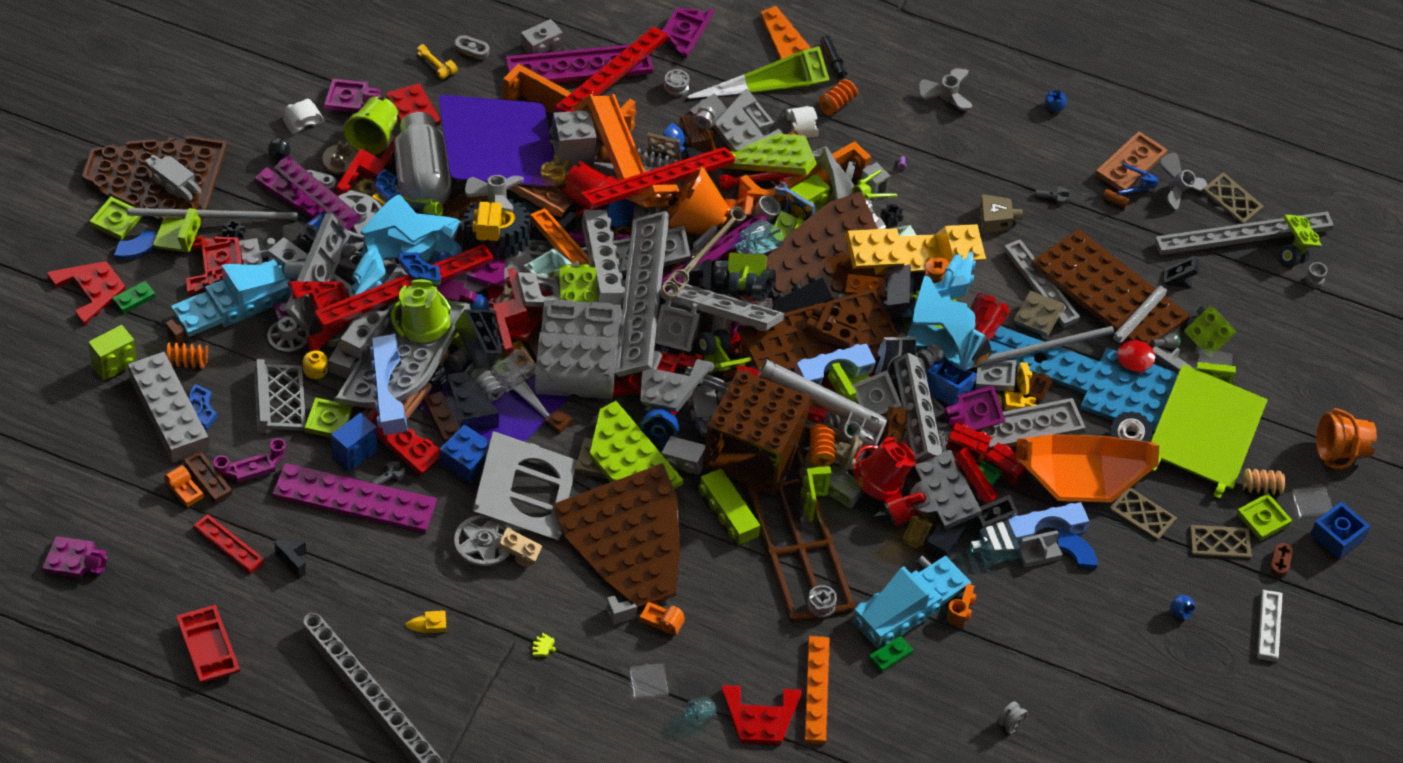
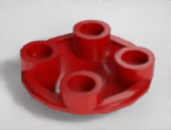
M1138 340L1123 343L1117 354L1120 366L1135 371L1138 374H1144L1155 361V353L1151 346Z

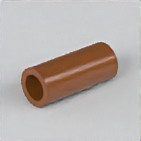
M1108 189L1105 190L1102 199L1124 209L1127 208L1130 199Z

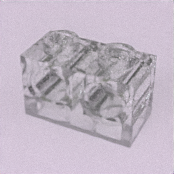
M522 347L519 350H514L506 359L496 362L491 369L493 376H495L500 386H503L507 393L536 373V363ZM520 361L526 362L524 365H517ZM503 372H510L507 376L501 375Z

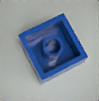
M944 357L926 372L930 395L943 401L946 405L957 404V395L964 394L965 391L971 392L977 374L970 370L961 371V369L955 367Z
M358 414L331 434L332 458L348 472L358 467L368 456L374 455L377 450V427L364 415Z
M463 425L440 448L439 463L471 483L483 471L490 441L466 425Z
M1341 501L1315 521L1310 535L1340 560L1366 539L1370 525Z

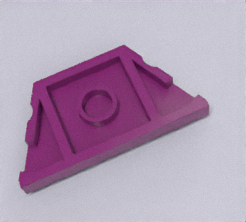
M676 8L662 30L668 34L666 41L687 59L712 19L714 9H709V12H698V9Z
M501 256L500 260H495L494 257L492 263L467 272V280L479 282L487 287L491 284L497 286L500 291H505L504 256Z

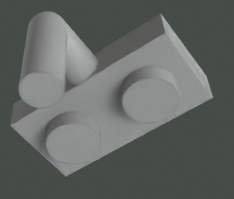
M257 238L239 241L243 265H261L263 263L262 258L268 257V250L275 245V240L269 238L267 240L268 250L263 251L259 249Z

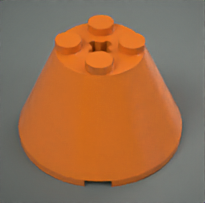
M702 166L698 167L690 175L676 195L678 198L677 202L673 206H669L667 210L669 214L668 229L684 226L686 234L712 239L717 232L716 228L718 225L721 227L726 221L727 217L725 216L730 211V207H728Z

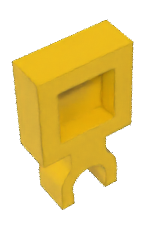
M1004 391L1002 396L1004 410H1014L1036 405L1034 404L1036 401L1035 397L1023 398L1022 393Z

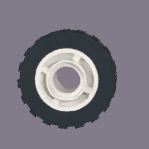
M1130 411L1119 414L1113 420L1110 427V437L1151 442L1153 428L1151 427V422L1147 420L1145 415L1143 416L1139 412ZM1129 431H1133L1136 433V435L1128 436L1126 433Z

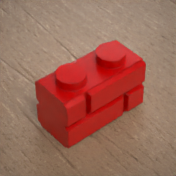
M956 423L949 436L946 449L957 453L966 447L973 459L982 463L990 447L992 437L988 436L985 432L970 429L965 424L960 425Z
M999 442L985 457V461L1001 470V477L1014 486H1017L1028 473V470L1016 458V453L1009 446H1003Z

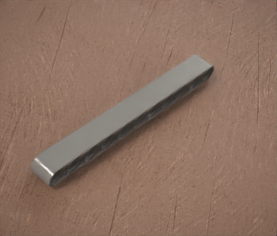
M316 613L307 614L304 617V634L410 761L412 763H442L441 757L322 617Z

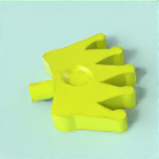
M542 633L543 638L537 637L538 642H533V645L536 646L532 647V650L535 651L533 656L549 657V651L555 652L556 650L555 647H552L555 643L554 639Z

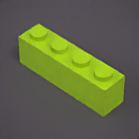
M722 468L701 476L699 491L708 500L711 510H715L720 523L727 528L730 538L734 539L739 546L759 537L760 524Z

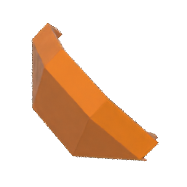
M1048 434L1018 438L1016 458L1058 501L1113 502L1158 466L1159 445L1154 442L1108 436Z

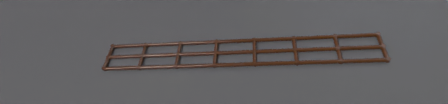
M657 207L658 213L663 212L662 207ZM724 224L721 227L718 225L719 231L724 227ZM694 241L698 247L703 245L702 241ZM693 247L689 248L690 253L695 250ZM740 291L742 299L738 300L751 303V298ZM737 347L731 352L733 359H740ZM715 371L709 375L718 378L717 372L719 371ZM801 447L796 454L799 468L804 461ZM802 478L784 480L778 489V494L795 545L774 548L757 493L764 491L746 485L747 493L749 494L757 521L760 524L768 557L770 558L791 623L817 618V616H814L810 611L796 613L777 557L798 552L811 590L817 586L806 551L827 547L846 603L835 606V610L831 615L844 612L851 613L855 610V603L853 602L817 496L815 515L824 540L803 543L785 490L788 487L803 485Z

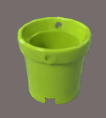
M377 96L369 98L364 106L345 122L343 128L344 137L352 148L357 152L363 149L373 156L381 154L387 148L390 134L398 120V110L395 105L386 98L383 101L379 100Z

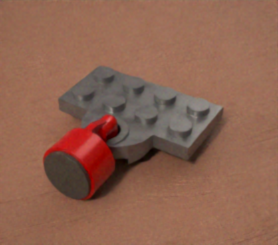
M951 450L915 465L921 481L915 484L910 495L902 497L898 493L884 499L883 504L893 526L895 525L896 527L911 521V516L919 513L923 517L939 515L945 529H949L982 514L961 470L954 462L955 458Z

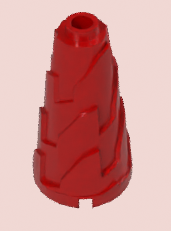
M978 293L970 307V310L975 314L974 329L987 336L989 340L993 338L1000 325H1003L1010 313V309L1002 301L998 304L996 302L997 298L988 294Z

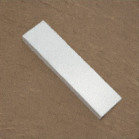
M1263 590L1261 593L1257 659L1278 661L1282 593Z

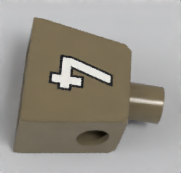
M982 195L980 201L982 233L1010 230L1013 220H1022L1023 210L1012 209L1010 198Z

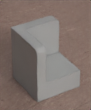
M615 596L607 598L606 609L613 625L636 618L637 607L635 604L631 605L630 601L618 603Z

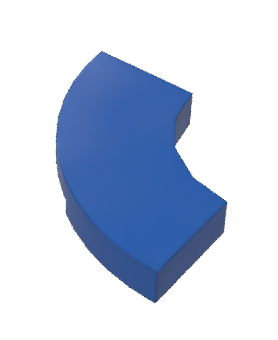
M384 169L377 176L375 188L378 195L387 203L396 195H401V193L395 187L398 178Z
M143 230L133 240L119 241L114 254L115 259L130 260L138 258L139 255L146 252H151L155 248L154 241L158 233Z
M418 252L398 254L400 265L409 276L415 280L424 279L431 281L433 285H441L439 266L425 263L419 257Z
M195 384L191 389L189 400L205 430H208L218 417L217 412L209 405L212 392Z
M1058 530L1057 544L1061 551H1065L1073 557L1077 568L1097 569V557L1091 546L1076 534Z

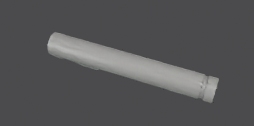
M767 359L763 362L758 372V377L800 393L805 392L811 397V403L842 417L843 420L838 431L840 439L847 442L852 436L859 437V440L863 441V446H877L887 422L886 417L778 364H773V362ZM847 427L851 428L852 436L847 433Z

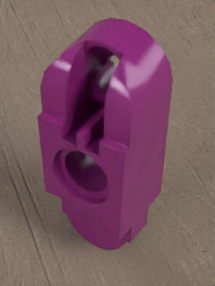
M449 279L442 282L441 285H434L437 291L448 300L475 303L477 294L466 289L463 282Z

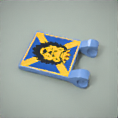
M785 182L780 183L781 188L775 186L776 194L786 196L787 205L782 204L781 211L796 218L800 217L805 221L816 213L815 205L788 189Z

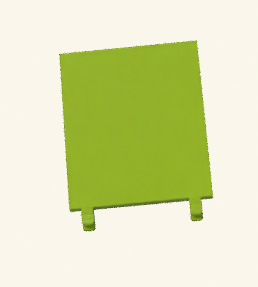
M1182 364L1151 442L1159 445V463L1160 460L1218 484L1213 496L1220 499L1225 487L1231 490L1234 488L1268 399Z

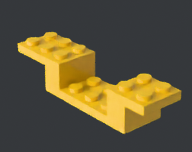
M977 224L945 226L935 235L899 236L897 228L853 230L845 233L853 269L874 268L876 275H888V267L909 264L912 273H925L926 264L931 259L945 258L950 263L953 256L958 254L962 256V259H966L969 252H973V260L976 262H982L986 259Z

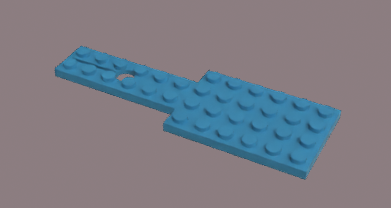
M1001 326L993 338L989 339L991 355L1043 343V341ZM1060 347L1004 359L1016 360V370L1020 362L1027 363L1032 375L1034 373H1044L1050 376L1052 383L1086 394L1081 404V410L1112 421L1124 412L1134 411L1135 413H1141L1143 416L1145 415L1147 420L1151 422L1153 435L1179 374L1154 364L1144 374H1138L1135 371L1120 366L1118 364V351L1106 348L1100 362ZM1036 353H1043L1046 355L1047 361L1037 363L1034 361L1033 356Z

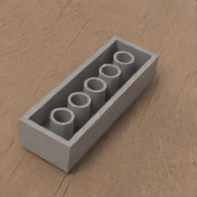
M165 352L129 363V379L172 464L182 461L200 450L202 453L209 451L208 435Z

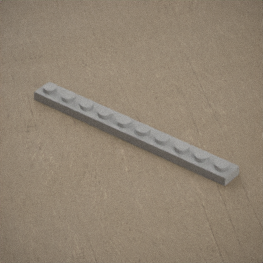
M1328 212L1301 215L1308 219L1310 222L1309 226L1314 232L1333 229L1334 224ZM1280 218L1156 236L1155 243L1160 255L1294 236L1285 220Z

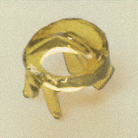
M554 154L553 161L542 165L540 171L541 178L544 182L553 186L564 184L563 181L568 174L565 166L569 164L570 160L567 159L558 164L559 157L557 154Z

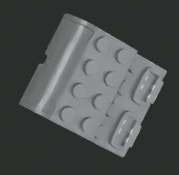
M544 299L542 329L539 334L536 366V394L556 396L576 394L578 397L613 400L616 375L615 366L622 315L621 305Z

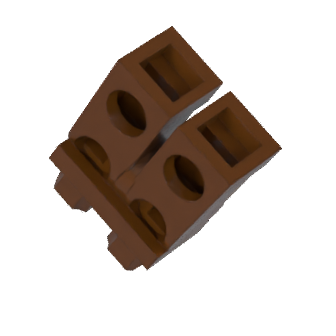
M829 302L826 307L815 304L812 316L820 318V320L809 318L805 329L814 333L813 339H820L822 342L831 343L844 350L851 348L860 329L863 316L833 306Z

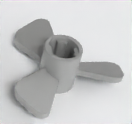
M953 69L951 74L945 75L942 78L941 84L925 79L921 80L919 84L921 99L927 100L940 96L945 102L954 101L960 110H971L972 104L958 94L959 84L968 76V70Z
M1170 153L1160 159V167L1172 177L1169 180L1171 192L1166 197V201L1172 210L1179 208L1181 193L1191 188L1205 193L1202 189L1207 186V182L1203 178H1196L1190 170L1182 171L1179 157L1176 153Z
M493 175L488 178V183L471 177L467 180L465 194L468 197L488 195L490 203H501L502 211L513 212L512 204L506 199V189L522 183L524 177L511 176L506 179L501 175Z

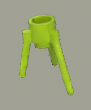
M880 169L865 179L859 180L858 185L852 188V194L862 191L866 199L897 197V194L891 193L871 194V188L866 182L882 172Z
M402 196L405 201L426 204L423 211H418V213L441 216L443 213V207L440 202H433L432 199L413 200Z

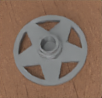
M348 192L338 196L362 217L353 226L355 233L347 229L345 230L352 238L364 239V235L360 234V232L375 215V213L371 212L372 204L378 211L382 206L371 196L359 192ZM356 197L362 199L355 203L348 198Z
M486 515L470 517L462 522L456 530L454 537L455 548L458 554L471 564L478 566L498 564L511 554L505 551L504 554L495 558V550L501 549L497 547L502 538V535L498 534L499 524L505 530L506 528L511 529V527L506 522ZM488 520L482 527L473 524L476 521ZM461 531H463L468 539L459 545V536ZM479 553L483 560L474 559L468 555Z

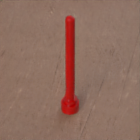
M769 172L748 175V177L753 182L801 176L803 174ZM721 175L719 178L721 189H731L734 185L740 184L741 177L733 178V176Z

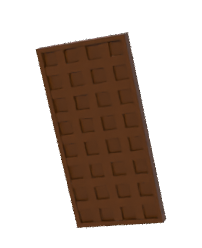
M1077 229L1036 257L1030 265L1107 327L1112 326L1115 333L1156 290V288L1080 229ZM1164 296L1124 340L1127 342L1138 340L1150 346L1151 340L1160 339L1172 333L1184 324L1190 315Z
M876 289L819 304L826 307L829 302L833 306L863 316L860 329L852 346L867 343L876 362L881 359L877 352L883 338L899 337L888 313L885 312V307ZM815 305L784 313L783 321L766 331H759L756 327L750 325H739L737 327V332L748 355L752 357V363L755 369L760 370L763 362L767 359L773 362V364H778L794 372L796 364L800 360L812 359L820 354H830L841 348L831 343L822 342L820 339H813L814 333L805 329L809 318L820 320V318L812 316ZM830 370L826 371L824 376L828 375Z

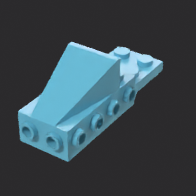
M275 260L264 262L261 265L224 264L222 265V281L205 287L206 292L172 305L171 310L188 337L219 324H222L223 327L229 326L273 308L274 304L288 301L291 293L287 283L291 282V280L286 278L282 266H278Z
M946 556L921 572L916 570L910 573L903 566L880 594L876 593L869 601L857 605L853 623L879 650L930 616L936 614L940 610L941 605L965 591L966 584L971 585V581Z

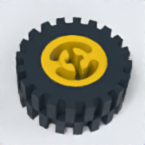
M482 199V200H479V203H480V202H489V201H485L484 199ZM508 199L513 206V212L502 211L498 241H491L489 239L477 240L476 232H473L474 210L478 209L479 204L474 202L471 204V208L468 207L466 213H464L465 246L469 247L470 250L485 244L492 256L495 257V260H500L501 256L507 259L510 258L511 254L514 257L519 255V251L523 252L525 247H528L530 240V215L525 207L521 208L519 202L513 204V200Z

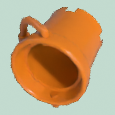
M1333 408L1332 412L1324 413L1319 420L1316 434L1318 455L1324 461V465L1333 469L1343 470L1350 467L1355 458H1370L1375 451V448H1371V444L1377 441L1375 424L1370 422L1371 420L1355 419L1348 412ZM1350 458V460L1343 465H1336L1330 463L1335 462L1338 459Z

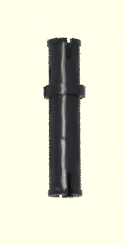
M824 35L820 38V42L830 61L829 65L831 69L833 68L837 79H844L847 76L843 66L844 62L839 57L831 37Z

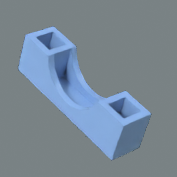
M867 343L863 345L857 344L848 349H838L830 354H820L812 359H802L797 362L794 373L821 386L824 373L831 369L832 364L839 362L843 370L857 377L871 373L876 361Z
M1081 502L1070 503L1058 508L1052 507L1044 511H1034L1026 515L1008 518L1006 530L1013 547L1018 548L1022 538L1034 536L1038 530L1043 528H1056L1073 534L1087 532L1089 519Z

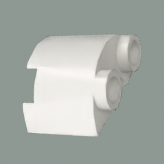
M305 99L294 105L290 104L284 109L283 121L292 135L304 131V128L308 125L315 127L325 123L324 118L310 99Z
M805 106L786 110L787 119L791 120V128L796 135H803L806 138L819 136V129L816 128L815 124L817 115L813 107Z

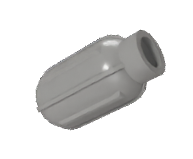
M425 112L410 113L401 120V133L394 140L399 192L401 196L413 200L432 199L433 202H440L443 205L449 199L452 187L444 133L436 128L434 118L430 114ZM406 201L412 209L417 211H423L424 205H426L424 203Z

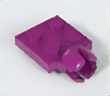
M332 79L324 104L325 110L357 113L369 98L377 96L381 100L380 89L368 87V82Z
M993 385L957 395V404L948 406L944 410L945 419H949L947 425L950 429H953L956 423L960 425L965 424L975 431L1005 423V418Z
M56 536L42 569L44 573L82 578L84 573L87 572L103 573L105 569L99 567H106L108 558L104 550L95 549L93 541Z

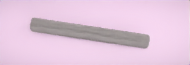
M1158 286L1114 334V340L1118 343L1123 342L1166 295L1167 289Z

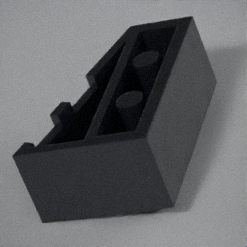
M909 264L888 267V275H885L887 288H884L885 298L887 299L884 301L885 312H889L890 319L911 317L914 313L913 302L916 299L913 295L917 292L911 266Z
M816 276L808 280V285L802 287L800 284L791 289L792 292L787 295L781 293L775 296V301L772 304L776 311L787 313L831 301L833 297L824 278L819 279Z
M464 309L454 324L475 368H492L502 354L500 336L497 335L498 323L495 322L496 310Z
M461 372L447 375V390L459 427L461 428L463 425H466L473 431L499 427L498 410L469 374Z

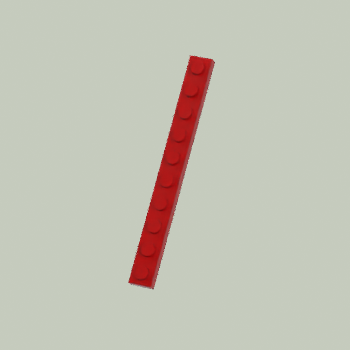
M652 27L558 103L555 107V112L575 111L573 106L589 94H593V96L602 94L667 40L668 34Z
M726 147L581 192L580 199L590 209L640 194L652 185H668L687 179L700 166L705 168L706 172L734 164L736 157Z
M483 244L432 265L439 266L442 283L492 263L494 257L486 245ZM407 274L315 311V317L322 328L327 329L399 300V292L404 285L406 287L411 286V281L415 279Z

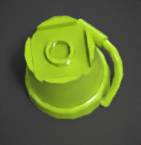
M424 279L411 281V286L406 287L404 285L400 290V300L394 304L391 310V321L400 337L405 336L409 340L418 343L432 342L441 338L448 331L451 321L448 312L451 310V307L431 281ZM400 305L402 310L401 328L396 321V311Z

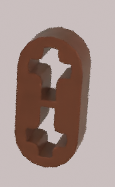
M1279 543L1275 548L1270 572L1276 578H1284L1288 573L1293 549L1289 544ZM1281 551L1285 552L1284 557H1281ZM1279 564H1282V570H1278Z

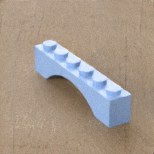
M396 335L372 338L373 346H370L371 357L374 358V360H371L373 372L376 371V374H373L374 385H377V388H374L375 398L379 401L375 402L377 414H380V416H377L378 427L383 429L384 435L408 431L403 404L396 400L388 390L390 375L400 362Z

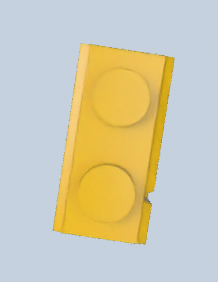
M480 202L478 209L474 210L473 232H476L477 240L489 239L491 241H498L502 217L501 203L492 202L490 204L489 202Z

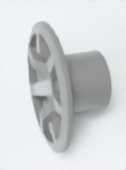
M284 317L269 328L267 338L270 345L275 349L283 352H292L305 346L309 330L297 328L298 323L292 317ZM275 328L278 329L277 333L271 334ZM304 331L306 333L305 338L298 335ZM279 337H281L277 345L271 339H278ZM295 339L302 343L294 347L293 340ZM285 341H288L290 348H283L281 346Z

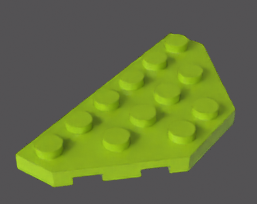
M778 133L750 143L741 150L730 151L736 157L734 164L721 168L807 175L817 163L805 136Z
M617 401L600 409L590 458L610 482L663 463L674 489L683 485L681 476Z

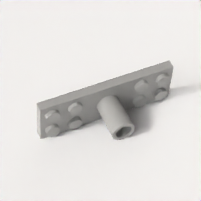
M325 214L306 261H288L286 263L284 274L287 279L297 280V282L331 281L350 236L333 214ZM307 294L296 299H292V296H290L285 310L303 330H310L315 318V310L310 295Z
M688 284L671 301L673 305H684L692 310L693 303L698 304L697 310L713 314L712 334L715 330L725 329L730 335L732 320L739 322L743 326L750 325L756 327L759 331H766L783 321L784 313ZM672 289L669 290L667 293L672 295Z

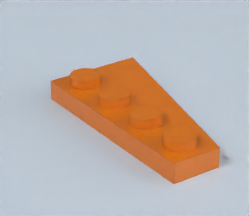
M777 6L761 11V19L771 36V42L775 45L776 53L780 59L811 48Z

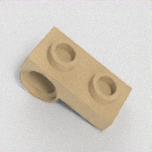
M506 528L497 547L515 555V561L519 565L530 567L536 561L542 545Z

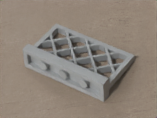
M257 359L254 369L257 432L265 433L266 429L305 431L306 419L302 366L265 364L264 360ZM268 371H275L279 375L273 378L268 374ZM297 372L298 376L292 379L287 373ZM282 377L289 382L285 386L278 382ZM273 384L280 389L276 393L269 389ZM293 385L299 391L293 394L288 388ZM283 392L290 397L286 402L278 397ZM273 400L280 404L277 409L270 405ZM295 401L300 407L295 410L289 404ZM285 408L291 414L285 417L280 411ZM276 415L282 421L280 423H271V418ZM295 416L301 421V424H294L290 419Z

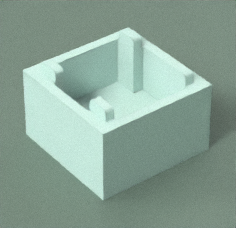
M553 248L525 264L524 270L525 273H537L548 276L547 273L558 269L560 265L572 263ZM539 284L541 293L542 291L553 292L550 286Z

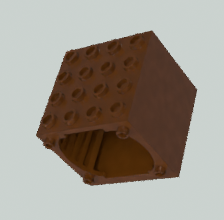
M738 369L708 424L703 468L712 472L722 468L728 478L776 495L804 441L811 397L805 392L794 391L752 375L749 371Z

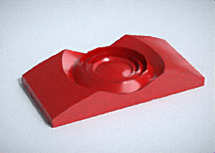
M216 605L176 616L183 642L188 650L193 669L200 684L240 672Z

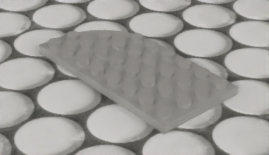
M446 299L451 307V310L448 312L451 318L450 327L446 334L432 342L418 343L409 340L405 336L400 337L392 322L387 329L383 330L381 336L395 334L399 346L400 362L394 368L388 382V390L396 400L401 402L413 396L430 380L457 334L454 326L455 322L464 309H471L470 304ZM401 310L400 313L396 316V321H397V323H398V325H399L400 328H401L402 310ZM371 352L367 355L365 354L361 360H358L336 397L338 403L362 408H376L375 402L379 401L376 400L374 388H377V385L375 386L373 381V374H376V371L373 372L371 360H374V358L371 357Z

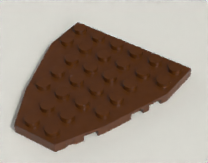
M185 136V140H174V137L162 142H158L156 139L129 141L126 142L125 146L115 147V144L106 147L92 148L82 180L106 196L113 197L134 208L182 210L192 208L207 210L227 149V141ZM152 155L163 159L165 156H171L194 174L195 183L200 187L201 192L197 195L189 190L192 195L190 201L170 194L166 188L153 180L152 172L146 167L145 160L149 159ZM150 216L161 222L165 218L163 216ZM173 217V218L185 219V217ZM200 217V219H201V224H200L199 229L202 228V225H203V222H204V218H201V217Z
M862 191L828 202L789 233L778 244V248H775L767 256L766 269H774L776 271V284L770 292L774 301L775 296L781 293L787 295L797 285L801 284L802 287L808 285V280L816 276L819 279L824 278L833 300L840 293L846 294L848 274L885 278V275H876L874 268L853 269L845 233L853 230L878 229Z
M663 463L552 504L566 541L574 546L578 554L585 558L590 567L608 586L615 588L623 598L631 601L632 605L635 604L638 610L645 608L648 602L656 604L676 596L680 562L678 499Z

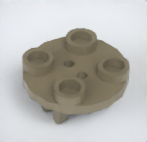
M339 141L338 145L329 147L323 153V167L326 171L344 175L358 153L354 148L350 147L349 143L343 145L342 141Z
M852 436L847 444L842 442L838 443V445L835 444L836 451L834 456L840 461V472L844 473L848 469H853L856 462L854 456L856 451L859 452L863 441L859 440V437Z

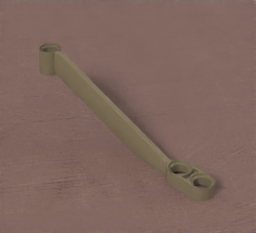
M733 207L726 216L727 219L724 222V227L695 256L685 269L676 270L667 279L660 289V296L664 300L672 301L688 283L689 272L728 230H734L741 225L746 217V213L742 208ZM675 276L681 277L683 283L677 282ZM665 288L672 289L673 294H668Z

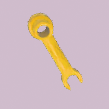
M422 44L417 47L420 51L418 55L429 61L437 69L436 74L441 80L458 72V68L452 60L441 64L430 54L425 45Z

